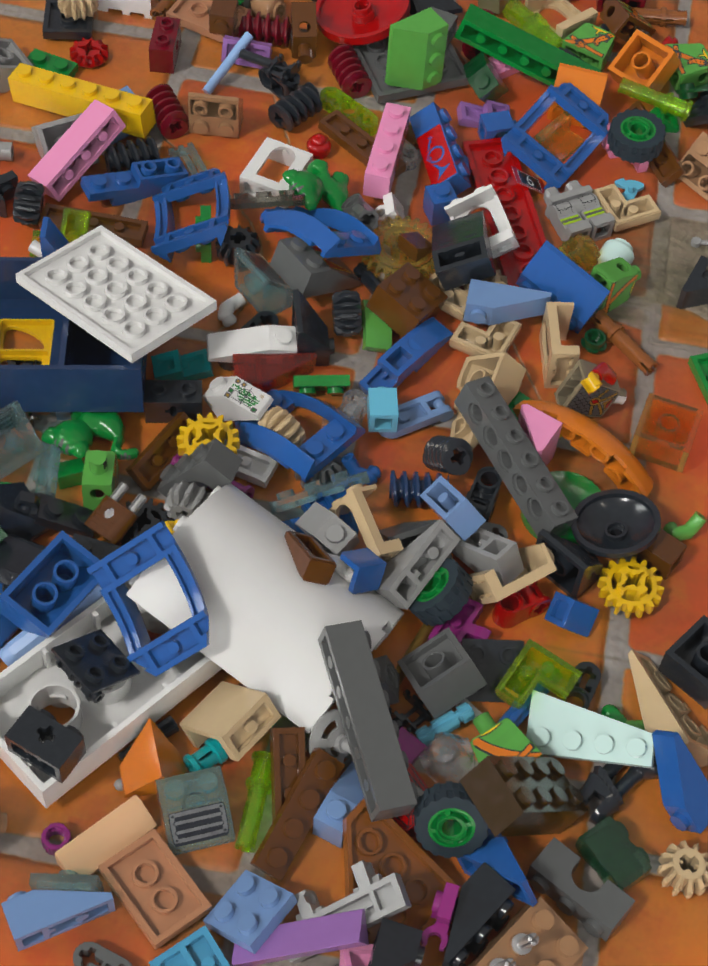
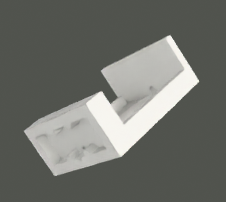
M267 137L239 176L240 195L274 208H288L290 206L289 184L282 177L280 182H276L257 174L268 159L289 166L288 170H306L307 166L313 161V154Z
M492 184L479 187L473 193L463 198L454 199L449 205L444 207L450 220L470 215L472 211L478 208H485L490 211L499 233L489 237L493 259L520 247Z

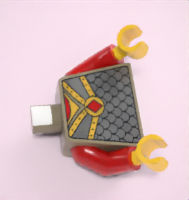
M579 359L554 395L557 404L573 409L585 416L600 417L604 415L612 403L624 404L627 398V391L619 387L617 374L607 363L601 362L597 365Z

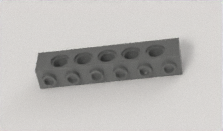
M490 376L467 382L454 403L536 536L538 537V533L542 529L558 536L565 535L578 519V516Z

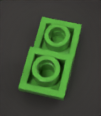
M363 299L361 301L362 350L385 353L392 347V328L367 308L366 305L369 300Z

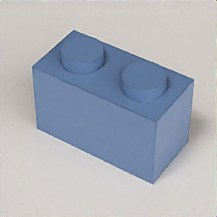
M439 476L420 495L438 517L444 520L463 541H466L471 535L476 533L479 527L486 521L467 498L442 476Z

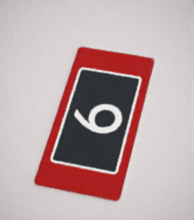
M511 166L518 183L544 194L546 189H543L545 186L541 179Z

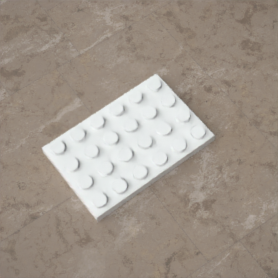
M102 225L15 274L16 283L131 363H134L217 310V301Z

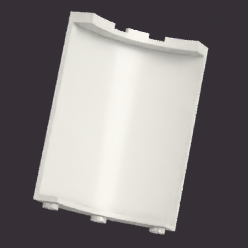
M231 483L223 487L218 485L211 492L208 499L188 518L183 515L173 528L175 532L172 536L182 550L196 577L209 614V645L200 650V652L247 688L267 693L281 714L298 727H305V732L310 734L317 720L328 712L336 701L318 642L324 627L362 620L364 630L368 631L371 637L370 650L372 652L388 637L404 615V612L375 590L352 594L348 590L350 583L346 582L335 571L327 585L304 581L298 573L284 537L286 531L294 530ZM166 558L130 579L128 584L132 587L126 596L168 628L173 629L192 617L184 592Z

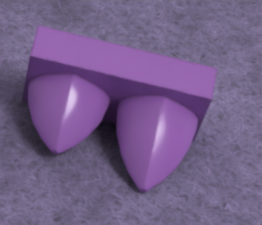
M224 36L221 62L225 60L240 40L239 37ZM251 40L245 50L271 59L273 44ZM238 58L234 63L253 68H263L241 58Z

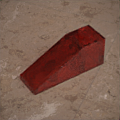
M233 354L231 376H237L267 393L271 389L276 390L293 382V376L308 375L314 372L317 354Z

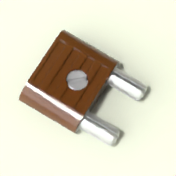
M120 482L110 497L106 495L84 523L92 531L115 545L120 543L139 518L136 514L147 501V497L139 493L128 509L118 503L129 489V486L124 482Z

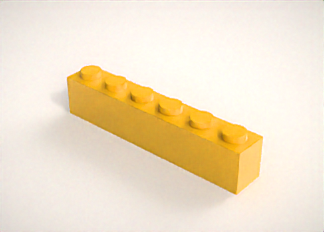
M19 63L7 78L12 99L17 103L69 117L83 113L96 99L117 112L126 125L122 130L123 133L145 139L156 124L153 101L146 97Z

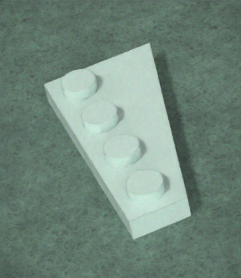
M532 689L526 737L540 750L543 756L653 769L655 751L652 733Z

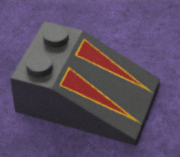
M297 236L280 239L270 262V266L292 290L299 289L305 298L360 287L362 283L338 257L323 258L320 255L322 250L318 246H309Z

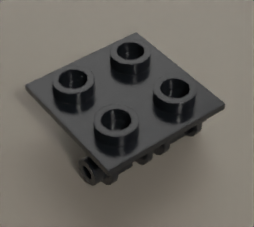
M101 629L51 649L55 655L56 666L66 673L70 681H74L73 684L76 688L81 687L80 690L88 701H93L94 703H98L104 698L105 694L102 692L104 689L140 674V671L134 664L129 662L123 652Z
M462 638V647L487 683V685L466 699L475 702L514 703L523 694L524 641Z

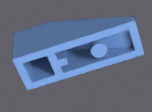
M471 279L463 321L495 325L544 315L546 302H550L552 292Z
M353 761L331 788L313 818L312 834L339 848L343 846V819L364 797Z
M34 889L29 892H16L9 896L7 901L1 903L18 952L116 911L111 892Z

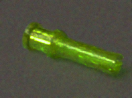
M625 77L622 78L620 87L617 90L618 93L660 108L662 114L669 113L677 116L683 122L686 121L693 105L692 100L685 101L677 98L672 92H667V94L661 93Z
M254 751L252 753V770L250 777L246 778L245 781L248 793L234 847L237 850L241 848V851L246 853H254L256 850L267 795L272 792L270 752Z

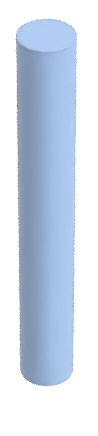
M246 31L203 87L202 90L206 94H211L239 58L241 49H245L251 42L253 36Z

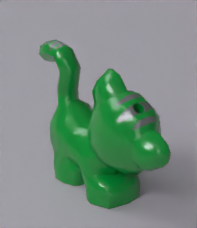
M315 159L307 166L306 170L297 171L291 169L286 170L282 174L284 180L289 184V191L292 197L298 203L304 204L307 210H315L322 199L331 209L343 211L341 206L349 198V177L338 171L330 176L327 162Z
M70 412L71 420L62 421L56 426L49 427L41 437L43 442L53 444L58 452L77 458L85 457L86 451L90 450L93 437H101L113 442L110 451L116 452L118 460H132L139 455L137 448L121 449L124 443L125 426L118 412Z

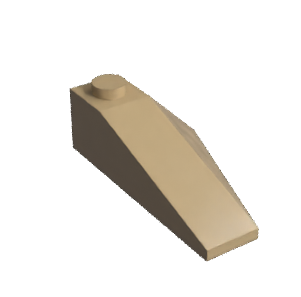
M506 352L466 357L457 380L456 388L461 392L467 382L490 376L503 399L509 405L522 385L526 368ZM454 403V409L457 410V418L452 422L450 437L466 440L473 450L479 442Z
M631 650L628 653V658L645 731L653 733L655 730L678 732L698 766H707L708 730L704 725L698 727L687 714L691 709L674 694L669 693L672 690L671 684L651 659Z

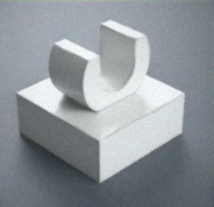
M392 192L383 195L384 205L375 208V211L380 216L378 223L381 227L392 223L397 230L405 227L406 221L402 204Z

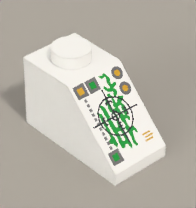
M220 376L210 382L208 390L202 396L217 418L220 415H224V421L260 420L274 401L270 395L237 376Z

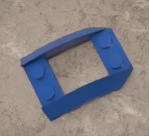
M562 83L560 87H554L551 84L526 114L501 138L504 157L511 152L547 182L543 189L553 186L560 188L609 133L607 131L609 114L573 84ZM554 102L592 132L565 164L527 134Z
M212 168L167 183L161 188L162 193L152 196L156 216L153 238L155 245L150 248L153 254L172 263L174 251L181 253L188 250L190 246L199 243L201 245L211 243L215 238L218 239L220 246L222 245L230 219V194L225 172L221 173L219 169ZM215 188L216 216L175 230L172 201L183 202L193 194L199 192L200 194H206Z
M295 206L294 208L276 207L265 209L260 216L261 223L265 225L263 230L266 233L290 232L309 246H318L322 250L320 255L323 258L380 254L382 250L379 237L357 218L340 210L316 208L309 211L300 206ZM328 227L334 228L338 231H331Z
M274 389L267 392L274 400L267 409L268 411L273 407L280 406L290 413L295 408L302 407L328 420L329 423L300 447H297L280 434L258 425L259 420L234 422L235 429L239 431L240 445L251 447L268 455L288 470L291 468L301 476L303 482H307L365 434L366 431L365 428L342 411L322 400L298 392Z
M164 521L154 525L86 569L97 580L102 589L100 592L116 619L129 656H127L129 662L133 661L146 668L144 671L157 677L209 645V614L202 592L186 557ZM166 558L184 592L192 617L155 640L150 641L147 628L136 602L126 596L129 589L125 582Z

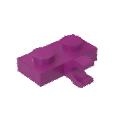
M469 598L467 604L463 606L462 610L454 618L447 620L444 624H437L434 627L428 640L448 627L461 645L462 638L488 639L491 631L475 624L483 611V604Z
M446 882L444 892L437 890L431 918L436 919V923L423 931L421 938L422 946L427 945L428 938L431 935H437L441 939L439 951L443 952L446 949L448 943L447 934L449 933L458 901L459 885Z

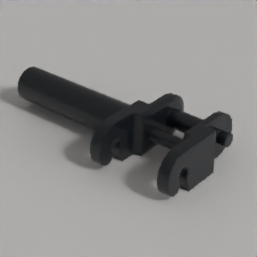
M241 49L239 53V58L268 68L267 77L272 78L276 76L280 78L281 83L286 82L288 78L292 79L302 66L301 61L297 60L296 63L289 64L286 68L282 67L281 65L284 61L283 54L270 59L245 49Z
M406 689L403 695L413 707L405 715L403 713L399 714L397 711L392 713L390 706L389 712L392 720L396 721L399 730L405 726L408 732L416 734L417 727L424 721L430 722L432 717L429 710L423 708L424 703L415 694L410 696V691ZM414 712L420 715L414 722L408 719Z

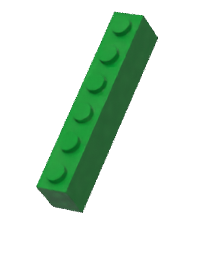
M470 4L454 38L548 86L551 84L554 86L560 63L600 72V69L473 4Z

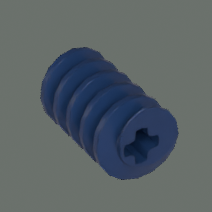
M391 470L389 499L392 498L394 507H398L401 499H404L407 508H410L413 500H416L418 508H422L424 500L420 495L434 482L431 479L430 473L425 472L423 479L420 480L418 472L414 471L411 479H408L407 472L402 471L399 479H397L395 470ZM437 473V474H436V477H435V479H434V481H435L439 476H442V474H441V473Z

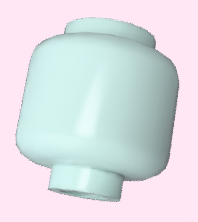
M621 238L607 240L595 258L596 265L618 257L623 258L631 265L635 258L632 251L633 247L629 242Z

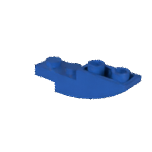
M180 157L132 162L131 168L128 171L81 176L80 185L89 202L109 199L112 206H117L161 193V188L167 183L188 177L189 173Z
M434 317L424 321L397 341L377 360V365L358 383V388L366 395H368V388H397L413 371L417 372L446 344L453 333Z

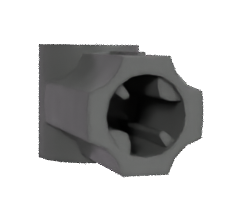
M359 193L350 196L344 201L341 209L345 213L357 218L371 231L378 227L380 216L367 204Z

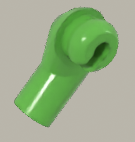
M696 511L684 525L677 526L675 522H668L663 527V530L679 541L693 538L707 522V519Z

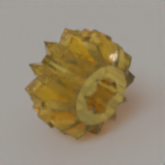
M580 233L576 237L570 236L569 240L562 241V246L557 247V249L586 272L592 271V266L599 263L598 258L601 255L599 248L589 235L584 236Z

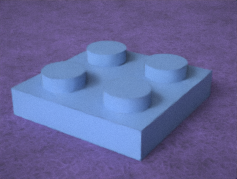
M245 870L204 918L203 922L211 931L256 954L298 901L292 892Z

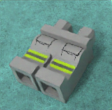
M578 180L568 182L563 193H560L554 186L547 188L543 197L547 205L545 215L547 219H550L552 226L567 250L588 244V240L592 243L611 237L615 223L613 215L610 212L606 213L601 207L597 196L592 193L593 189L591 186H582ZM597 228H601L602 231L596 233ZM575 235L579 236V239L573 240Z

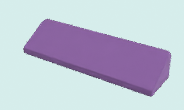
M365 909L279 924L256 954L234 943L232 966H255L369 945Z

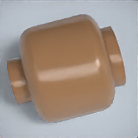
M250 0V8L254 18L258 11H261L262 19H265L267 13H270L271 21H274L277 14L280 15V20L285 15L286 4L284 0Z

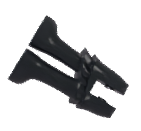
M655 756L653 769L631 766L615 785H613L612 779L625 765L606 763L603 768L601 766H594L593 773L590 772L588 774L587 780L579 789L585 806L588 805L594 796L602 801L589 818V822L598 826L612 814L619 811L620 806L624 804L623 798L637 783L642 780L658 777Z

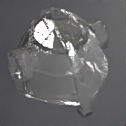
M440 732L436 734L425 747L424 753L419 755L424 772L435 783L442 784L446 783V781L459 783V780L475 767L474 751L469 738H463L453 733Z

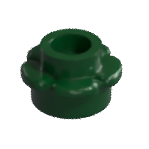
M589 329L584 334V338H581V346L589 353L596 354L599 351L603 352L607 348L606 335L600 329Z

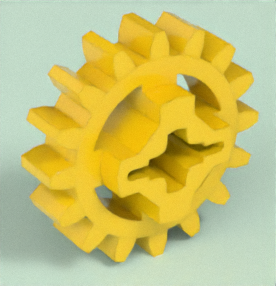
M212 412L208 413L207 418H203L200 413L197 414L196 421L188 418L187 427L180 426V435L176 437L179 456L184 454L190 455L200 444L206 445L215 438L223 444L224 440L227 439L226 447L236 455L237 449H240L238 429H233V422L230 420L224 423V415H220L215 419ZM193 437L194 439L192 440V445L190 446L189 442Z
M632 556L630 562H626L623 557L619 558L618 564L611 560L607 568L603 567L597 583V587L600 588L598 596L599 598H606L605 607H615V615L623 611L625 612V618L629 619L631 613H635L639 619L644 611L650 615L654 607L659 606L664 587L660 586L663 578L662 576H654L657 568L652 567L648 569L646 567V560L639 564L636 563L635 556Z

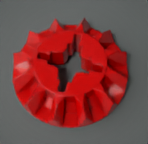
M82 37L81 42L74 41L73 46L70 47V59L78 63L80 67L93 68L100 66L109 57L108 46L103 44L102 40L95 41L93 37L89 40Z

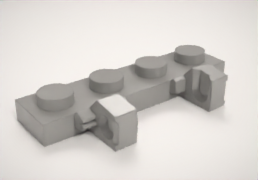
M364 860L351 866L358 885L357 888L353 889L354 893L327 907L320 906L315 891L308 889L294 895L298 901L297 906L300 912L296 915V921L365 909L367 929L382 922L383 918L388 919L412 907L400 874L392 873L383 878L381 874L376 875L371 862L368 863ZM313 955L288 960L289 963L297 964Z

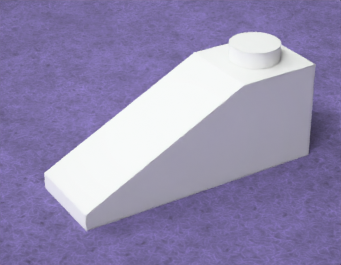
M262 325L210 333L206 336L207 357L210 362L289 366L297 353L295 326Z

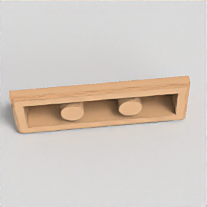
M134 795L56 851V862L75 887H77L99 871L98 866L154 828L156 829L157 824L141 799Z

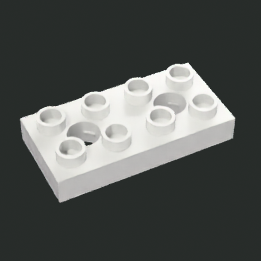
M129 581L125 582L127 588L130 589L132 586L128 584ZM101 597L54 632L49 638H46L0 672V758L41 804L48 808L136 738L149 718L155 723L222 668L200 651L157 677L144 671L146 668L131 661L140 671L139 675L104 689L102 692L105 696L100 702L88 701L80 690L81 687L76 688L73 684L74 681H70L66 673L56 666L55 655L51 649L101 629L126 657L129 656L116 619L104 597ZM137 604L147 630L158 634L171 630ZM29 705L39 711L49 705L57 708L72 707L75 710L74 716L63 726L71 725L83 734L86 754L63 783H60L8 751L4 735Z

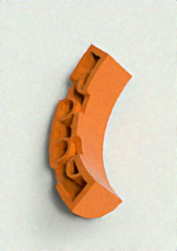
M523 400L513 408L518 419L521 405L528 404L562 422L560 435L570 440V445L585 456L589 457L592 455L597 461L602 462L605 465L603 471L618 489L634 491L645 497L651 492L653 480L639 460L619 439L587 416L563 405L544 400Z

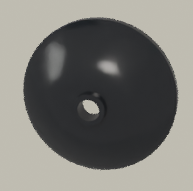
M610 489L594 493L582 500L574 510L578 519L571 526L574 539L588 552L607 558H623L638 554L655 542L661 529V517L656 505L644 495L630 490Z

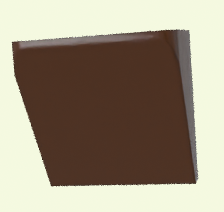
M418 232L402 233L399 235L398 248L415 262L432 252V244Z

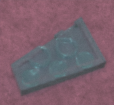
M347 470L331 474V481L321 484L320 479L305 483L303 484L304 490L294 493L293 488L276 494L277 499L269 502L272 513L283 512L316 501L319 497L343 492L347 487L360 483L363 485L370 483L367 471L348 474Z

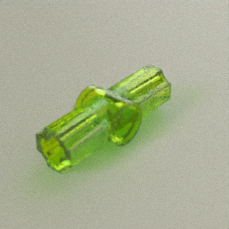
M510 0L506 4L502 13L511 24L557 48L562 47L563 39L550 28L547 20L540 13L536 12L534 14L519 0Z

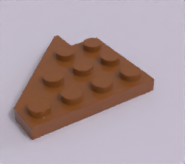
M363 797L343 819L345 897L354 893L353 889L358 887L351 866L362 860L368 863L371 862L376 875L381 874L383 878L392 873H398L401 875L412 907L388 919L424 931L436 922V919L431 918L437 890L444 892L446 882L457 884L392 818L371 822ZM381 922L367 929L369 944H374Z

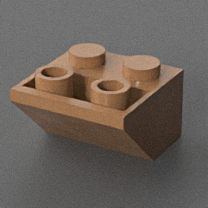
M188 92L189 133L239 138L243 120V99Z
M703 131L679 161L686 171L679 179L708 201V134Z

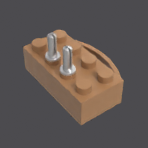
M540 896L536 898L538 903L534 907L525 904L468 966H582L583 954L588 947Z

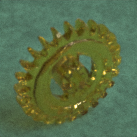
M395 215V219L385 217V222L378 220V227L372 232L379 237L382 250L380 254L360 256L362 257V262L367 265V271L375 269L376 278L385 273V280L409 262L429 279L430 273L432 275L435 273L432 252L415 262L398 248L399 235L409 232H418L432 244V228H429V223L424 222L421 224L419 218L411 220L410 216H405L402 219L400 215ZM384 244L391 248L390 255L385 252Z

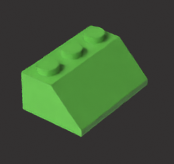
M431 7L390 25L385 83L387 85L422 91L442 82L449 24Z

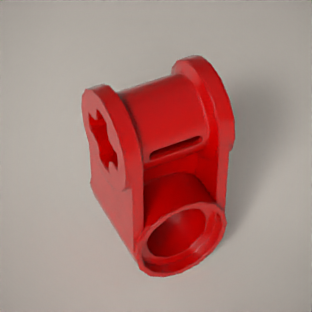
M538 581L495 602L492 619L501 628H512L531 617L544 613L549 608L552 600L549 596H545L537 586Z

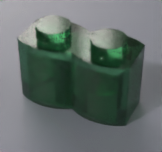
M610 816L581 835L575 844L580 855L597 872L604 884L609 879L624 892L647 877L652 869L651 861L646 851L630 842L626 827Z

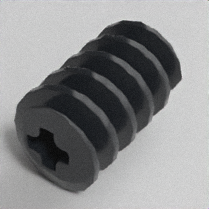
M307 82L303 86L298 87L297 90L292 91L290 95H286L283 99L269 106L268 116L271 122L278 128L291 131L294 126L297 127L301 122L307 121L308 117H313L315 112H320L323 107L317 88L312 83Z
M147 136L145 143L142 138H137L135 144L132 140H127L125 147L122 142H117L115 149L110 144L104 152L107 172L112 173L113 169L120 172L123 170V167L130 170L132 162L160 159V154L152 136Z
M437 435L432 437L424 447L423 463L433 471L462 475L468 472L473 461L472 447L462 438Z

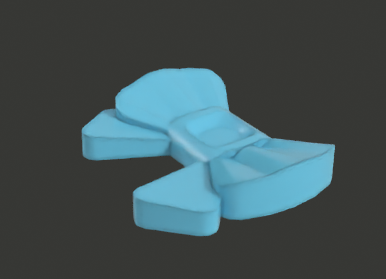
M621 178L614 181L617 187L625 190L622 195L627 201L635 199L637 193L644 189V184L636 180Z

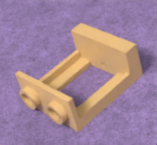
M525 0L523 17L558 48L562 47L563 40L584 23L589 22L596 25L598 11L593 7L581 12L568 0ZM544 9H554L567 20L557 24L555 30L541 18L539 12Z
M546 302L539 334L544 388H558L580 358L579 346L561 345V340H566L574 302Z
M362 483L353 485L346 490V495L331 503L332 507L329 510L338 517L351 511L366 547L387 563L404 549L399 538L385 542L382 539L365 499L377 489L376 484L364 487Z
M545 543L519 548L524 571L512 582L504 586L501 585L494 569L469 574L473 581V591L469 596L470 599L481 604L495 603L557 571L553 553L545 546Z

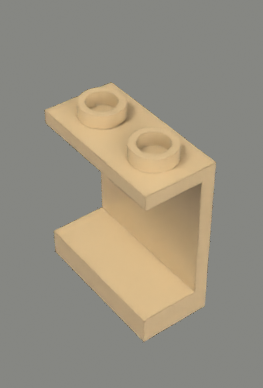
M222 681L179 725L195 748H199L208 738H213L219 741L230 759L239 761L282 716L267 693Z

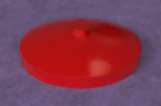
M317 0V26L326 38L336 43L350 45L371 44L389 37L390 25L409 16L410 0Z

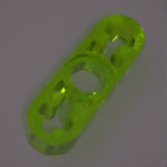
M325 87L321 90L320 99L325 111L332 113L337 109L370 136L376 134L378 130V117L373 112L336 87ZM352 109L355 112L352 114L344 113L343 110Z

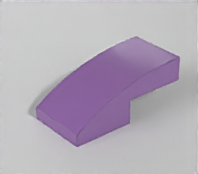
M486 100L483 106L460 101L457 106L458 125L478 128L480 114L506 110L510 112V107L507 104Z

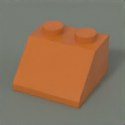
M560 63L554 87H560L562 83H571L601 107L608 74ZM556 102L548 109L547 119L586 128Z

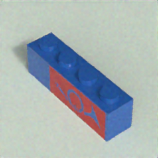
M432 102L411 116L410 122L431 185L450 181L456 195L471 187L468 177L470 170L462 160L464 153L456 143L458 136L449 123L452 120L450 114L445 108L441 109L435 102Z

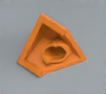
M149 718L119 766L124 798L134 795L142 796L189 789L183 756L153 720Z

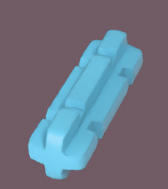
M464 702L456 707V711L450 710L431 721L430 726L424 725L417 729L415 732L417 739L426 746L435 742L434 738L438 737L440 739L459 728L461 722L465 724L474 719L475 714L472 707L467 702Z

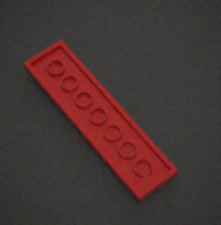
M501 138L463 141L462 151L468 157L471 171L470 177L474 190L492 184L520 247L496 258L501 275L507 276V285L519 287L516 282L520 274L546 241L529 188L516 181L511 167L522 170L520 161L511 152L504 157ZM480 208L484 212L489 237L499 233L490 211Z

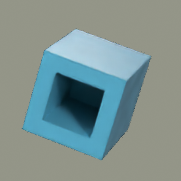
M368 388V432H397L399 417L397 388Z

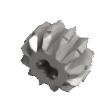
M182 480L181 483H175L170 488L163 508L167 511L169 518L176 520L180 519L183 515L188 518L208 499L211 493L205 491V486L199 487L195 482L189 484L187 481Z

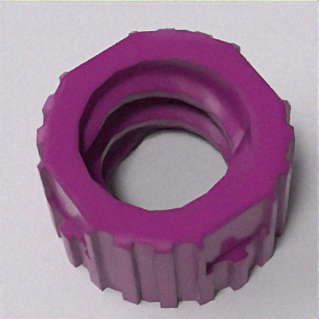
M59 822L50 824L41 834L43 849H45L46 853L55 856L56 851L72 840L70 830ZM53 835L64 837V841L59 845L50 843L49 839Z

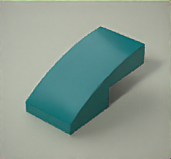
M207 348L180 355L178 349L151 356L155 380H198L214 376L212 363L208 361Z

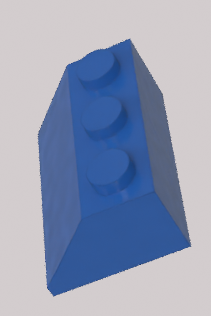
M547 240L522 271L516 282L519 287L552 292L550 302H574L568 330H573L577 334L591 320L610 293L607 288Z
M62 530L0 595V613L21 630L49 638L98 585L93 574H89L86 569L98 562L99 559Z

